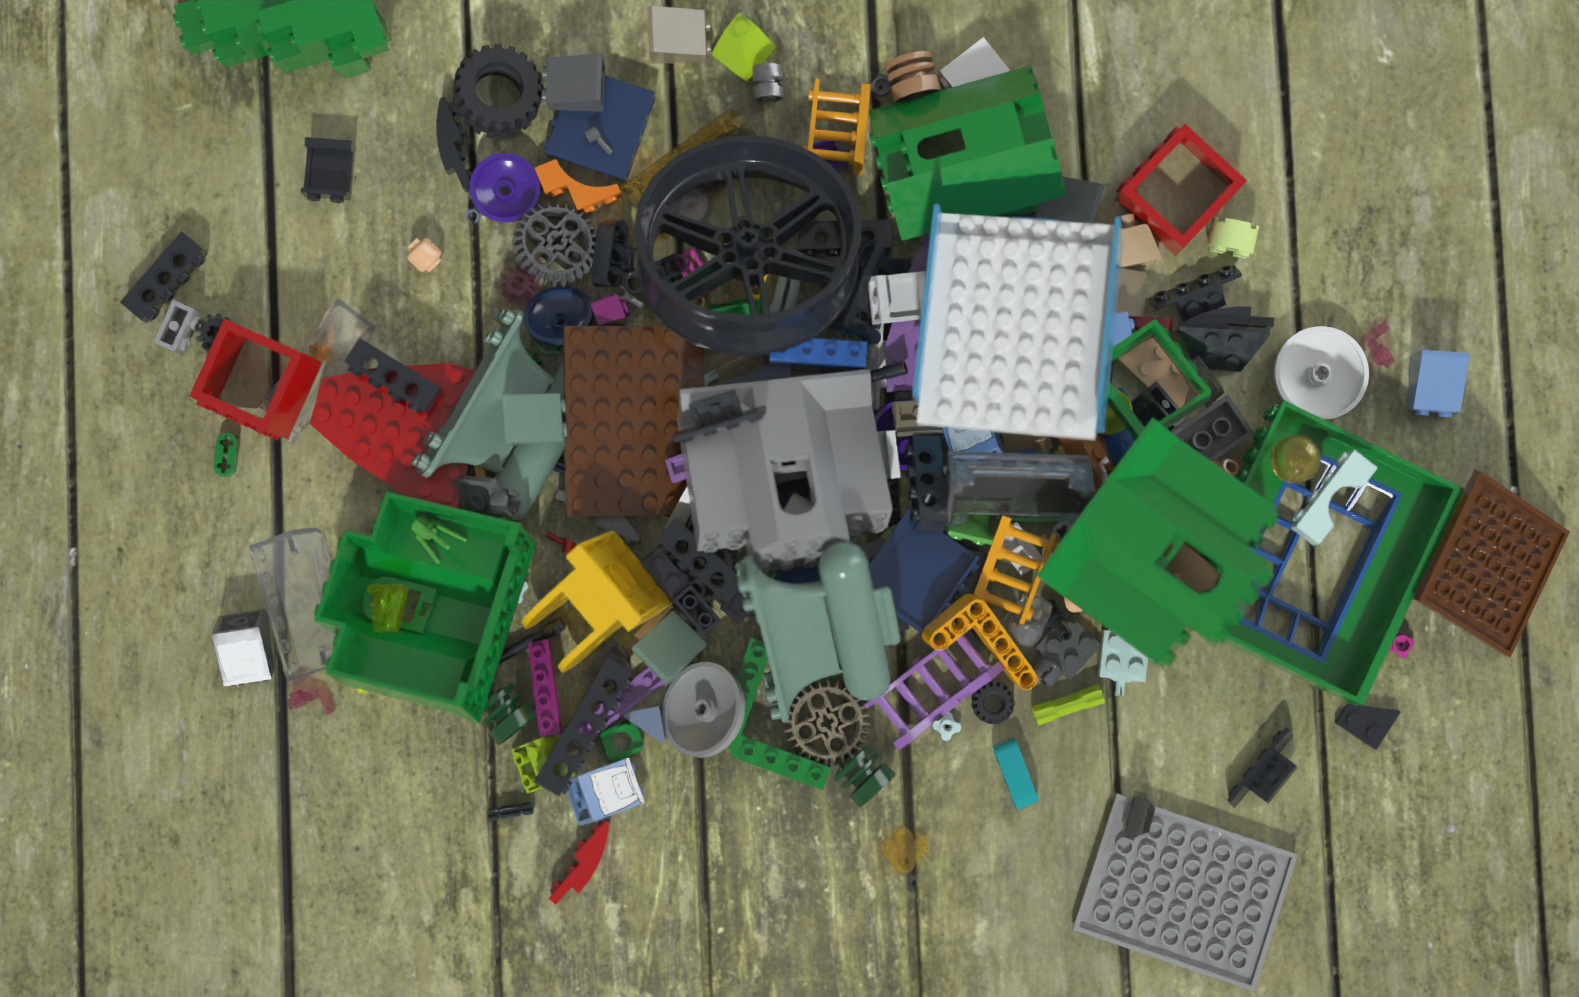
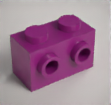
M612 293L605 294L599 297L600 301L591 303L598 326H623L628 324L626 318L630 316L625 300H620L618 295L613 296Z

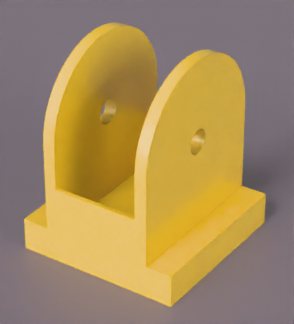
M613 529L579 544L566 556L576 569L535 605L522 619L521 624L525 629L531 628L557 610L566 601L570 600L595 631L560 662L558 669L564 673L588 657L623 626L630 631L662 613L674 601L644 568L640 560Z

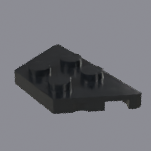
M1179 322L1178 324L1191 361L1197 369L1241 372L1270 336L1269 328Z

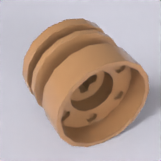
M910 52L885 63V71L890 73L887 76L888 81L898 82L890 89L894 103L941 90L938 76L928 74L935 69L934 63L931 62L933 59L931 52Z

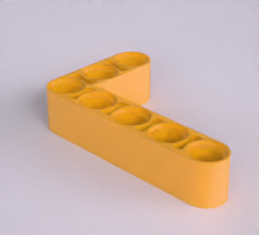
M970 593L962 596L923 629V640L935 650L940 651L946 649L973 627L996 661H1000L1005 667L1004 672L1013 683L1024 690L1032 689L1037 683V674L988 605L974 594ZM976 602L975 608L970 611L971 605ZM958 618L957 623L952 626V621ZM989 620L988 625L983 629V624ZM939 633V638L933 641L934 636ZM1001 638L1000 643L995 646L996 641ZM1013 656V660L1008 663L1009 658ZM1026 673L1024 679L1020 680L1021 676Z

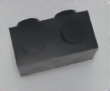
M1157 381L1131 402L1132 410L1146 426L1152 418L1159 422L1179 409ZM1187 416L1183 417L1182 419H1180L1179 421H1177L1176 423H1174L1173 425H1171V426L1168 427L1167 429H1168L1169 431L1173 430V429H1174L1177 425H1179Z

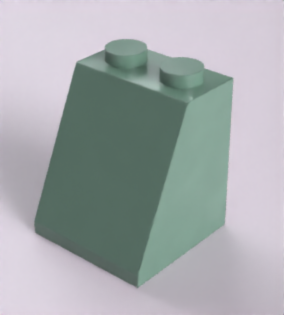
M560 393L502 395L505 445L563 442V437H567L566 422L561 420V413H565V398L560 399Z
M673 610L631 648L633 653L667 686L707 646V643L704 641L707 637L703 636L697 628L693 631L687 625L690 621L681 612L676 614Z

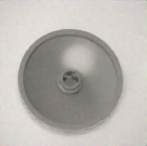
M699 662L688 666L672 681L663 701L662 722L668 740L678 751L686 755L703 758L720 753L732 743L742 726L745 715V695L739 679L730 669L712 662Z

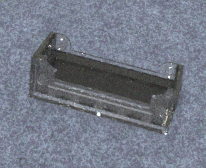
M948 451L945 481L948 513L947 525H962L967 521L968 514L1062 517L1064 525L1071 528L1095 495L1091 456Z

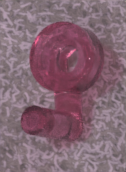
M1385 322L1364 336L1363 341L1372 350L1373 355L1371 357L1376 365L1379 367L1383 365L1387 368L1395 360L1385 346L1375 341L1390 329Z
M324 687L303 692L302 689L289 694L290 699L287 700L290 710H294L319 698L326 715L335 712Z

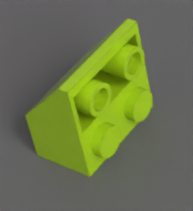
M561 734L542 737L511 749L514 762L517 765L527 794L542 789L533 781ZM557 763L554 766V772L557 776L562 777L566 774L567 768L565 764Z

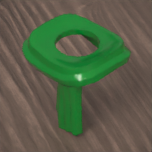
M629 720L619 722L599 734L601 745L610 761H620L640 752L644 747V740L638 727ZM625 732L630 736L631 745L628 749L618 750L613 745L615 734Z

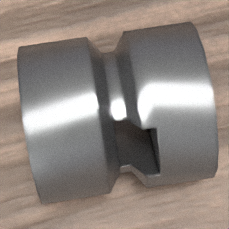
M764 63L753 66V81L757 83L753 87L754 101L771 103L783 100V85L779 83L783 79L782 65Z

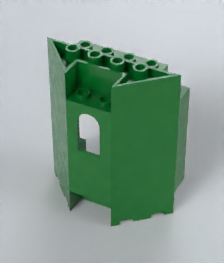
M1031 65L868 111L873 133L869 134L872 147L877 146L879 152L878 155H875L878 169L883 168L884 176L880 177L883 190H888L890 198L886 199L889 213L894 212L902 241L925 234H930L931 237L934 204H939L941 212L945 214L1012 218V216H1020L1040 210L1039 203L1067 196L1055 150L1054 138H1052L1041 91L1038 88ZM961 128L966 150L934 159H923L919 156L917 146L921 140Z

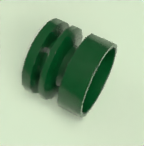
M514 683L500 688L491 694L484 708L483 715L487 713L489 716L481 724L483 726L491 722L496 724L489 734L498 746L519 732L537 716V713L529 703H525L520 707L516 705L522 697L521 692L512 698L509 696L517 688Z
M869 745L849 756L839 766L837 773L832 778L835 782H838L844 776L847 778L840 787L842 790L850 785L855 787L849 797L859 808L871 800L896 775L886 763L879 765L877 768L873 766L879 755L875 753L867 759L865 756L872 750Z

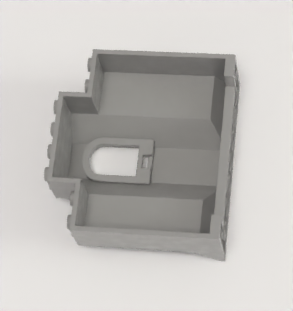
M870 369L680 390L677 415L678 431L695 426L688 406L690 402L733 389L736 390L743 411L762 405L767 407L766 415H763V419L752 423L749 420L743 421L736 428L727 430L726 427L717 429V433L704 437L703 434L694 436V440L690 442L680 443L697 551L714 552L720 548L733 550L745 546L747 556H752L762 573H766L770 569L779 568L781 570H790L796 566L810 568L819 564L821 554L829 546L838 542L849 543V536L857 535L860 532L870 531L878 533L887 529L892 505L872 408ZM795 461L796 465L782 466L781 462ZM806 470L813 508L811 511L800 515L786 513L779 507L774 474Z

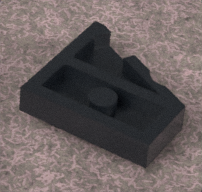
M1347 704L1334 724L1372 749L1377 750L1401 712L1393 709Z

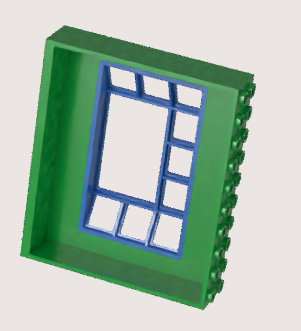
M1282 400L1266 408L1262 417L1265 421L1262 427L1256 429L1252 438L1255 442L1251 449L1248 448L1242 459L1245 463L1242 469H1239V475L1236 479L1270 501L1277 508L1286 487L1309 497L1314 490L1318 491L1322 487L1323 483L1321 480L1329 471L1333 472L1338 466L1336 460L1343 452L1347 453L1355 450L1375 465L1377 469L1363 487L1354 489L1344 506L1330 500L1328 508L1371 528V532L1333 613L1326 623L1273 596L1277 583L1300 537L1297 532L1290 528L1293 525L1292 522L1277 515L1279 518L1277 524L1291 530L1292 535L1281 558L1259 547L1257 549L1252 548L1260 556L1276 564V569L1264 592L1258 590L1257 592L1259 593L1258 598L1261 601L1254 623L1242 618L1237 625L1233 624L1228 630L1230 635L1225 643L1349 704L1364 705L1464 488ZM1303 454L1327 465L1326 470L1312 491L1290 480ZM1367 485L1391 496L1376 521H1372L1352 511L1354 504ZM1201 553V556L1222 574L1220 566ZM1212 589L1204 590V591H1198V592H1200V593H1206V592L1211 591ZM1268 603L1292 614L1285 638L1261 626ZM1300 618L1324 630L1317 654L1293 642Z

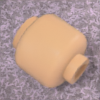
M417 238L407 247L410 250L407 254V259L420 272L427 271L429 273L442 261L440 258L441 250L429 238H424L421 241Z

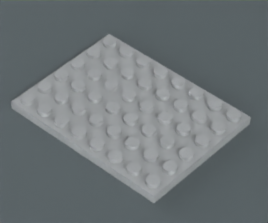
M1116 793L1072 929L1255 991L1298 854Z

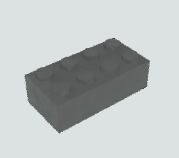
M1226 395L1171 433L1210 461H1214L1252 436L1254 431L1230 396Z

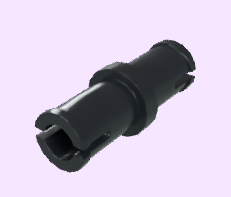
M1051 598L1050 601L1049 599L1044 600L1041 608L1048 618V625L1054 629L1059 641L1063 642V638L1064 641H1068L1073 633L1066 623L1064 613L1059 611L1054 599Z

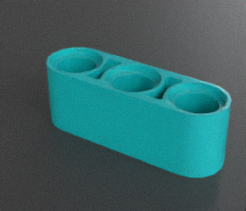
M1015 738L993 745V752L1016 810L1038 803V796Z

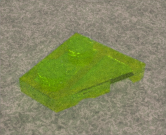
M368 585L367 590L372 594L373 599L370 608L373 614L374 630L379 633H399L409 587L405 585Z

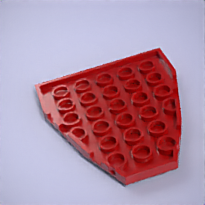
M451 363L407 365L408 368L443 390L428 414L423 411L420 414L408 408L409 402L401 399L400 402L387 395L389 390L381 387L380 390L368 383L369 378L363 374L360 377L353 373H346L322 378L309 423L350 460L405 496L459 508L460 498L455 478L461 475L467 476L470 464H444L426 478L417 473L418 467L412 465L411 461L417 452L422 454L427 452L429 446L423 443L429 431L437 434L440 428L444 426L476 370ZM370 368L367 370L374 371L376 368ZM390 373L387 377V383H395L398 379V374ZM411 385L407 389L408 396H414L418 392L417 385Z

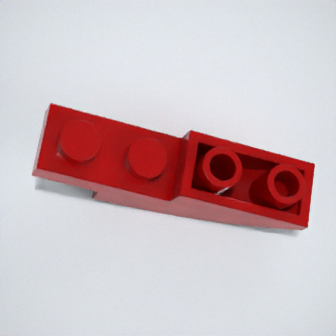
M608 819L604 823L599 821L591 829L593 835L587 841L583 838L574 848L577 851L574 857L580 864L574 863L566 871L568 877L562 883L558 880L549 890L552 895L548 899L555 905L571 887L579 894L595 873L605 852L610 834L611 822Z

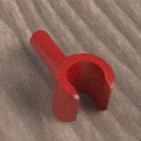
M549 531L546 533L547 538L563 544L561 552L570 553L576 547L574 541L560 538Z

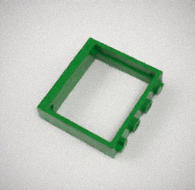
M1155 319L1113 347L1112 362L1149 338L1153 337L1197 395L1196 398L1159 421L1167 429L1208 402L1212 392L1208 386V381L1201 379L1197 374L1198 370L1191 360L1187 361L1184 357L1181 346L1171 340L1168 329L1164 328L1162 324L1160 325ZM1109 383L1107 404L1136 441L1145 428L1113 385Z

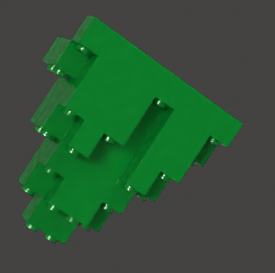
M190 0L174 5L176 13L173 14V19L176 26L181 28L182 35L179 38L183 49H187L192 55L212 49L216 62H220L225 68L269 55L276 67H280L286 74L329 60L336 73H341L343 78L346 79L371 71L368 57L390 51L387 42L391 40L386 23L374 0Z

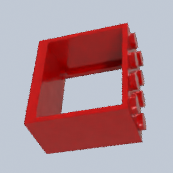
M1186 124L1181 128L1176 126L1163 141L1165 145L1162 143L1157 145L1149 155V161L1147 162L1144 159L1132 173L1133 178L1131 179L1128 176L1116 190L1118 195L1115 198V201L1129 214H1134L1135 220L1141 225L1148 224L1152 235L1175 257L1247 182L1241 174ZM1179 143L1188 149L1228 187L1184 234L1175 229L1136 190Z
M224 319L189 397L197 400L196 405L231 419L242 426L251 428L262 435L278 440L279 437L289 439L323 362ZM246 339L290 358L263 419L219 400Z

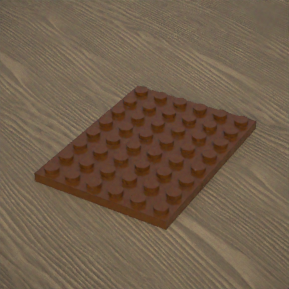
M563 326L564 422H566L567 437H564L566 517L671 515L687 487V482L684 479L673 483L665 460L682 454L680 441L673 442L672 439L674 432L678 431L679 393L681 389L704 387V348L682 338L667 326Z

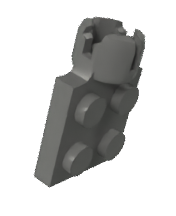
M463 475L455 478L462 510L506 520L505 517L511 518L512 515L519 513L522 501L515 500L513 497L519 498L520 494L513 489L499 487L496 478Z
M1067 613L1064 615L1066 623L1073 633L1072 637L1068 641H1064L1063 638V642H1061L1052 628L1034 648L1040 656L1032 668L1037 677L1041 676L1045 670L1047 671L1040 682L1048 687L1054 685L1061 676L1071 680L1102 645Z

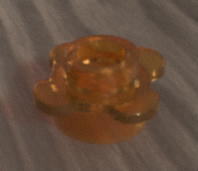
M315 342L313 346L309 345L311 357L321 362L326 361L330 363L331 359L329 357L332 350L328 346L320 342Z

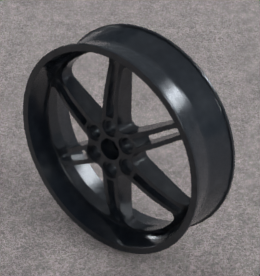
M732 136L702 143L679 154L660 169L649 182L638 204L634 230L638 251V277L641 289L648 304L658 318L676 334L693 344L709 350L734 355H762L793 348L810 340L830 326L844 310L853 294L858 276V248L861 237L860 214L856 200L845 180L830 164L815 153L799 145L763 136ZM732 178H738L745 216H737ZM744 178H764L783 182L807 192L808 195L765 224H758L753 220ZM722 180L728 187L732 226L727 229L720 228L669 210V207L691 191ZM823 211H831L838 221L842 237V251L836 261L828 262L780 247ZM661 233H666L715 257L677 282L667 283L660 278L657 272L653 251L657 236ZM768 274H773L804 282L826 284L828 286L814 297L799 305L770 313L764 277ZM731 279H739L743 283L750 315L720 313L690 302V300L719 287ZM751 287H759L763 315H757Z

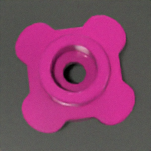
M1398 631L1389 651L1397 653L1399 658H1406L1415 641L1413 638L1403 635L1402 631Z

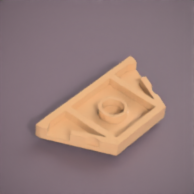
M1154 338L1144 341L1117 359L1146 388L1157 381L1179 408L1184 406L1189 384Z

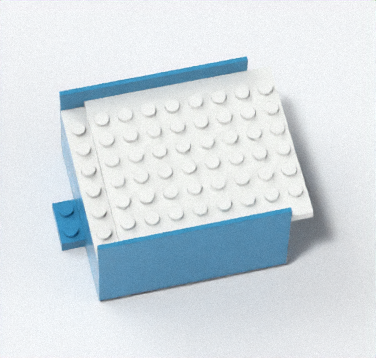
M934 204L913 385V396L919 406L918 425L1095 440V434L1105 433L1123 254L1121 217L1115 218V225L1060 222L1059 219L1012 216V218L945 214L941 212L939 204Z

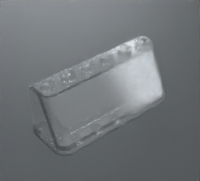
M316 527L296 529L250 545L251 558L254 562L258 576L257 579L261 587L264 604L270 619V626L274 633L287 682L325 672V663L332 654L334 648L333 639L336 634L328 632L314 621V610L316 605L320 603L322 586L328 580L330 574L329 566L331 559L323 533Z

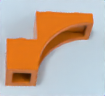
M556 159L535 167L547 198L551 196L552 198L560 197L565 194V190L569 189L579 214L581 212H584V215L591 214L597 210L598 206L615 204L619 201L618 198L622 197L617 184L605 187H592L575 181L562 170Z

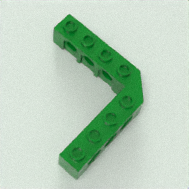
M751 638L737 675L745 695V715L737 736L728 748L735 759L823 790L831 769L830 766L814 762L797 754L786 752L775 746H770L742 735L768 662L765 643Z

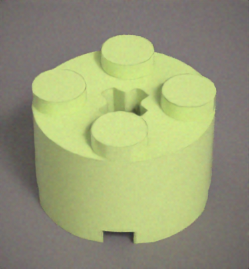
M1213 217L1207 242L1210 252L1223 254V252L1231 251L1233 252V257L1243 259L1253 255L1259 231L1258 225L1253 226L1252 229V223L1229 218L1218 222L1219 217Z

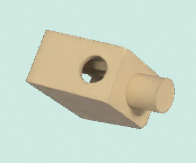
M1134 214L1121 216L1123 228L1121 268L1130 269L1158 263L1162 257L1148 224L1136 226Z

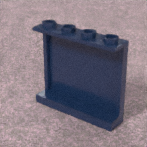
M605 76L604 112L560 110L559 115L555 114L552 120L551 137L547 136L543 149L546 150L547 157L550 159L555 157L615 177L617 181L626 184L655 103L656 94L654 91ZM592 127L597 128L604 142L613 152L608 155L598 144L597 140L590 143L585 135V131Z
M909 508L870 563L869 570L873 589L890 588L896 616L922 634L923 629L953 604L950 599L954 593L959 595L966 586L964 579L968 574L973 576L980 566L977 562L980 557L968 551L943 532L914 531V522L910 521L911 508Z

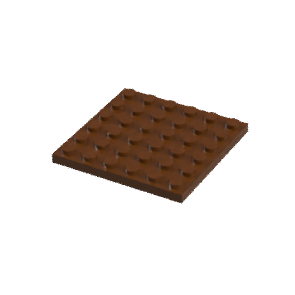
M1474 470L1413 599L1503 656L1511 658L1570 531L1482 471Z

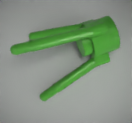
M422 515L414 521L411 529L417 534L415 538L422 543L436 564H439L440 560L425 539L430 540L433 538L445 549L450 548L436 534V528L464 542L467 541L466 537L439 524L433 518L429 520Z

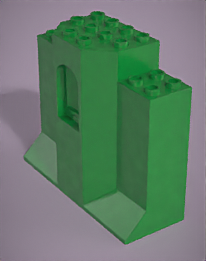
M1152 418L1036 576L1164 669L1165 666L1170 667L1177 657L1175 652L1180 646L1185 647L1192 637L1189 634L1191 631H1194L1214 647L1218 643L1224 644L1230 635L1228 632L1233 624L1237 625L1244 617V608L1247 604L1251 606L1258 598L1259 593L1257 592L1261 585L1266 586L1274 576L1271 563L1253 551L1252 548L1257 549L1264 540L1262 535L1267 528L1271 530L1279 520L1277 517L1278 511L1276 506L1181 441L1157 420ZM1185 541L1213 560L1221 568L1220 581L1209 592L1200 593L1195 591L1165 569ZM1172 543L1175 547L1167 557L1163 556V553Z
M386 492L384 498L379 503L377 520L371 526V536L344 530L343 536L337 542L335 559H332L329 566L330 574L328 580L322 586V597L320 603L315 607L314 621L328 632L336 634L333 639L334 648L332 654L325 663V673L341 685L447 711L480 724L536 543L520 523ZM423 515L429 520L433 518L439 524L466 537L467 541L464 542L436 528V534L450 546L449 549H445L433 538L430 540L425 539L440 560V563L436 564L422 543L415 538L417 534L412 531L411 527L414 521ZM385 585L420 592L421 595L412 622L409 623L373 613L371 604L375 593ZM424 603L429 604L425 617L420 616Z

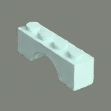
M1355 450L1347 453L1343 452L1336 460L1338 466L1333 472L1329 471L1321 480L1323 483L1322 487L1310 494L1307 499L1309 504L1304 510L1300 509L1292 519L1294 523L1290 528L1312 545H1319L1334 526L1328 511L1332 495L1343 486L1363 487L1377 469L1375 465Z

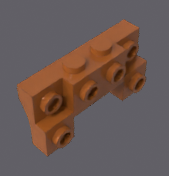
M1095 434V440L1059 437L1072 471L1076 476L1069 479L1070 484L1078 482L1082 495L1077 496L1076 500L1080 501L1097 494L1108 479L1104 464L1109 463L1098 434Z

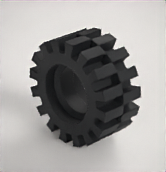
M988 682L975 691L971 699V706L975 716L981 721L988 724H1000L1008 720L1010 715L1013 714L1015 697L1005 684ZM989 694H997L1002 699V707L997 712H989L984 706V700Z

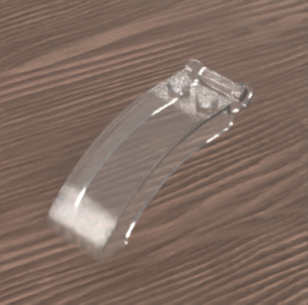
M337 299L323 315L319 326L302 350V353L323 363L289 439H285L290 445L297 440L300 433L310 423L322 378L349 373L347 370L349 366L344 362L359 338L368 343L376 328L374 324L340 299ZM280 380L265 396V401L255 411V416L264 418Z

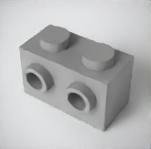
M172 300L153 342L182 356L183 351L186 352L191 344L190 336L193 330H196L200 325L201 313Z

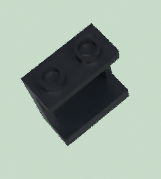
M305 137L304 146L307 149L304 188H301L300 193L307 197V200L316 202L321 201V198L330 199V202L344 203V200H351L356 145L349 140Z

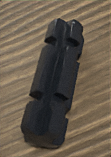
M531 801L524 802L522 805L518 803L487 809L489 821L534 813V806Z

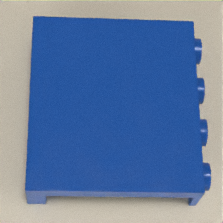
M811 338L793 348L770 353V365L791 366V372L816 374L865 370L867 342Z

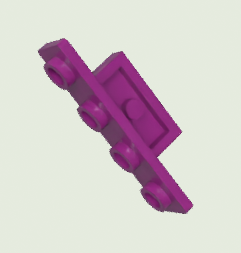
M541 640L528 643L539 736L546 737L561 734L562 725L551 641Z

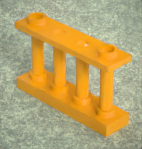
M815 79V86L810 88L808 102H813L808 146H803V148L825 160L849 162V164L853 165V174L862 175L871 84L862 83L861 92L847 94L819 91L820 79ZM818 100L853 103L855 106H859V112L854 111L853 114L817 110ZM816 119L853 123V125L857 126V131L848 133L815 129ZM814 139L851 142V145H855V151L840 152L813 149Z
M1002 515L974 595L985 603L1021 615L1019 623L1024 624L1025 620H1031L1034 612V607L1031 604L1040 578L1035 576L1033 584L998 572V569L994 568L996 560L1004 558L1037 570L1038 573L1048 560L1050 553H1053L1057 548L1059 541L1055 539L1056 534L1051 533L1049 539L1018 529L1014 527V524L1010 523L1011 518ZM1005 536L1008 538L1013 536L1045 548L1041 562L1007 550L1002 545ZM995 580L1028 592L1029 595L1025 606L989 594L990 591L986 590L988 582H994Z

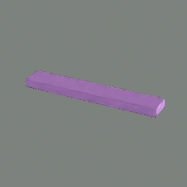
M648 667L633 677V681L626 691L622 689L618 698L621 701L615 711L610 710L606 718L609 721L604 730L665 683ZM599 703L592 711L595 714H600L603 711V704ZM582 721L579 724L580 733L588 735L591 731V725L586 721Z

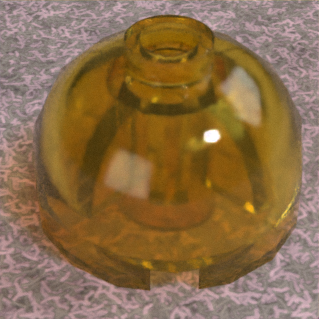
M1291 435L1281 439L1273 447L1270 455L1274 473L1281 480L1288 483H1302L1311 479L1321 464V454L1317 445L1311 439L1301 435Z

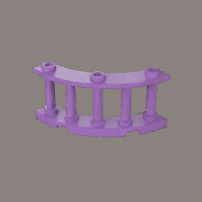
M963 634L956 641L979 669L978 673L980 675L972 680L971 677L965 675L946 649L940 651L933 650L923 659L919 655L909 663L911 668L889 685V689L882 696L877 697L873 701H868L864 706L869 708L876 702L899 730L898 734L900 737L893 743L900 750L929 728L939 717L944 716L957 706L961 700L969 694H973L1005 669L1002 663L998 661L993 666L989 663L986 664ZM937 654L960 682L959 686L961 689L952 696L949 693L946 694L924 665ZM916 670L939 699L938 703L940 705L932 712L923 708L903 682ZM895 687L918 715L917 719L919 722L912 728L910 725L905 724L884 697Z

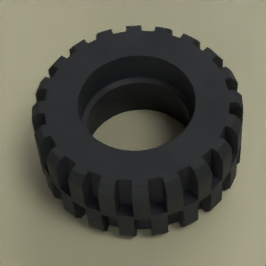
M495 44L494 48L485 45L481 47L480 52L475 49L469 53V58L464 57L455 73L452 89L453 105L456 106L455 111L458 117H463V123L467 127L472 125L474 127L473 132L479 135L481 131L487 133V138L493 139L494 135H499L500 139L507 138L508 133L515 136L520 134L521 129L526 130L530 126L531 121L535 120L542 101V76L540 72H536V64L533 60L528 62V55L524 52L516 53V48L512 46L504 49L502 44ZM490 75L506 77L518 88L520 93L519 99L514 105L507 108L491 107L478 97L476 93L477 82Z

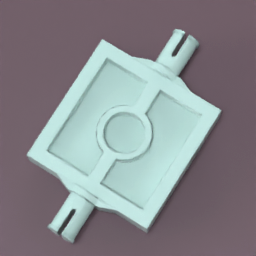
M1102 630V645L1100 647L1097 677L1110 678L1116 681L1115 696L1125 697L1126 683L1132 681L1146 682L1148 658L1113 632Z

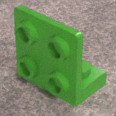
M949 490L946 497L948 523L945 529L947 534L957 540L964 538L978 545H992L993 537L988 528V522L995 505L994 501Z

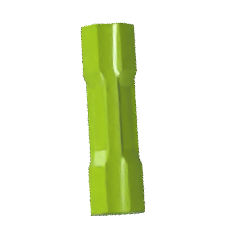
M1099 684L1055 700L1031 706L1035 722L1039 726L1059 717L1103 704L1105 699Z

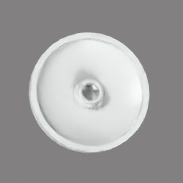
M1317 326L1296 333L1283 344L1275 359L1273 378L1275 388L1281 400H1285L1324 420H1331L1346 414L1360 402L1367 389L1369 367L1362 348L1351 336L1336 328Z

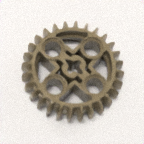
M819 679L817 687H814L811 683L809 684L810 690L806 691L803 688L801 690L803 694L801 696L797 694L795 697L797 701L791 704L793 709L790 710L789 722H785L790 724V727L784 729V732L792 733L787 738V741L795 740L796 743L791 748L796 749L799 747L801 749L798 756L806 753V759L810 760L814 757L817 763L822 759L826 766L828 760H832V763L836 766L837 758L845 762L846 754L851 756L853 749L856 751L860 749L857 745L859 742L866 743L861 737L862 735H869V732L864 730V726H870L871 723L864 721V718L870 716V713H863L862 710L866 708L865 704L860 705L858 702L861 700L853 697L847 691L845 685L843 688H840L839 680L836 681L834 686H831L830 679H827L826 685H822ZM825 693L838 694L848 702L832 708ZM814 694H821L825 700L823 706L819 708L812 706L811 697ZM807 701L813 717L797 724L798 713L802 705ZM846 706H851L855 709V716L850 720H846L842 716V710ZM827 707L832 712L838 710V716L844 722L838 726V733L834 729L838 725L837 718L833 713H827L825 709ZM816 712H818L820 716L819 718H817L816 721L817 727L821 732H827L829 736L827 738H825V735L823 733L816 735V729L814 725L810 723L811 721L816 719ZM823 714L829 719L833 718L834 720L831 723V731L826 726L821 727L820 725L823 722ZM857 721L854 737L847 744L841 728ZM803 725H808L812 729V735L807 739L801 738L798 733ZM822 737L829 752L816 751L806 743ZM838 737L842 739L843 747L841 750L834 751L830 748V741L833 738Z

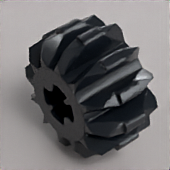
M217 313L215 318L208 314V322L202 319L199 321L203 327L196 328L195 331L201 334L196 340L203 342L201 346L203 349L209 348L210 350L215 340V337L212 336L215 334V329L219 330L223 320L231 321L230 318H223L220 313Z

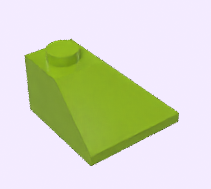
M739 12L724 30L711 55L748 83L753 77L752 67L763 64L776 47L758 26Z

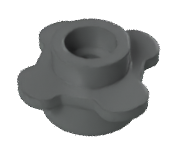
M878 74L873 82L868 83L871 84L870 92H873L877 101H884L885 96L891 93L890 89L894 85L888 81L884 74Z

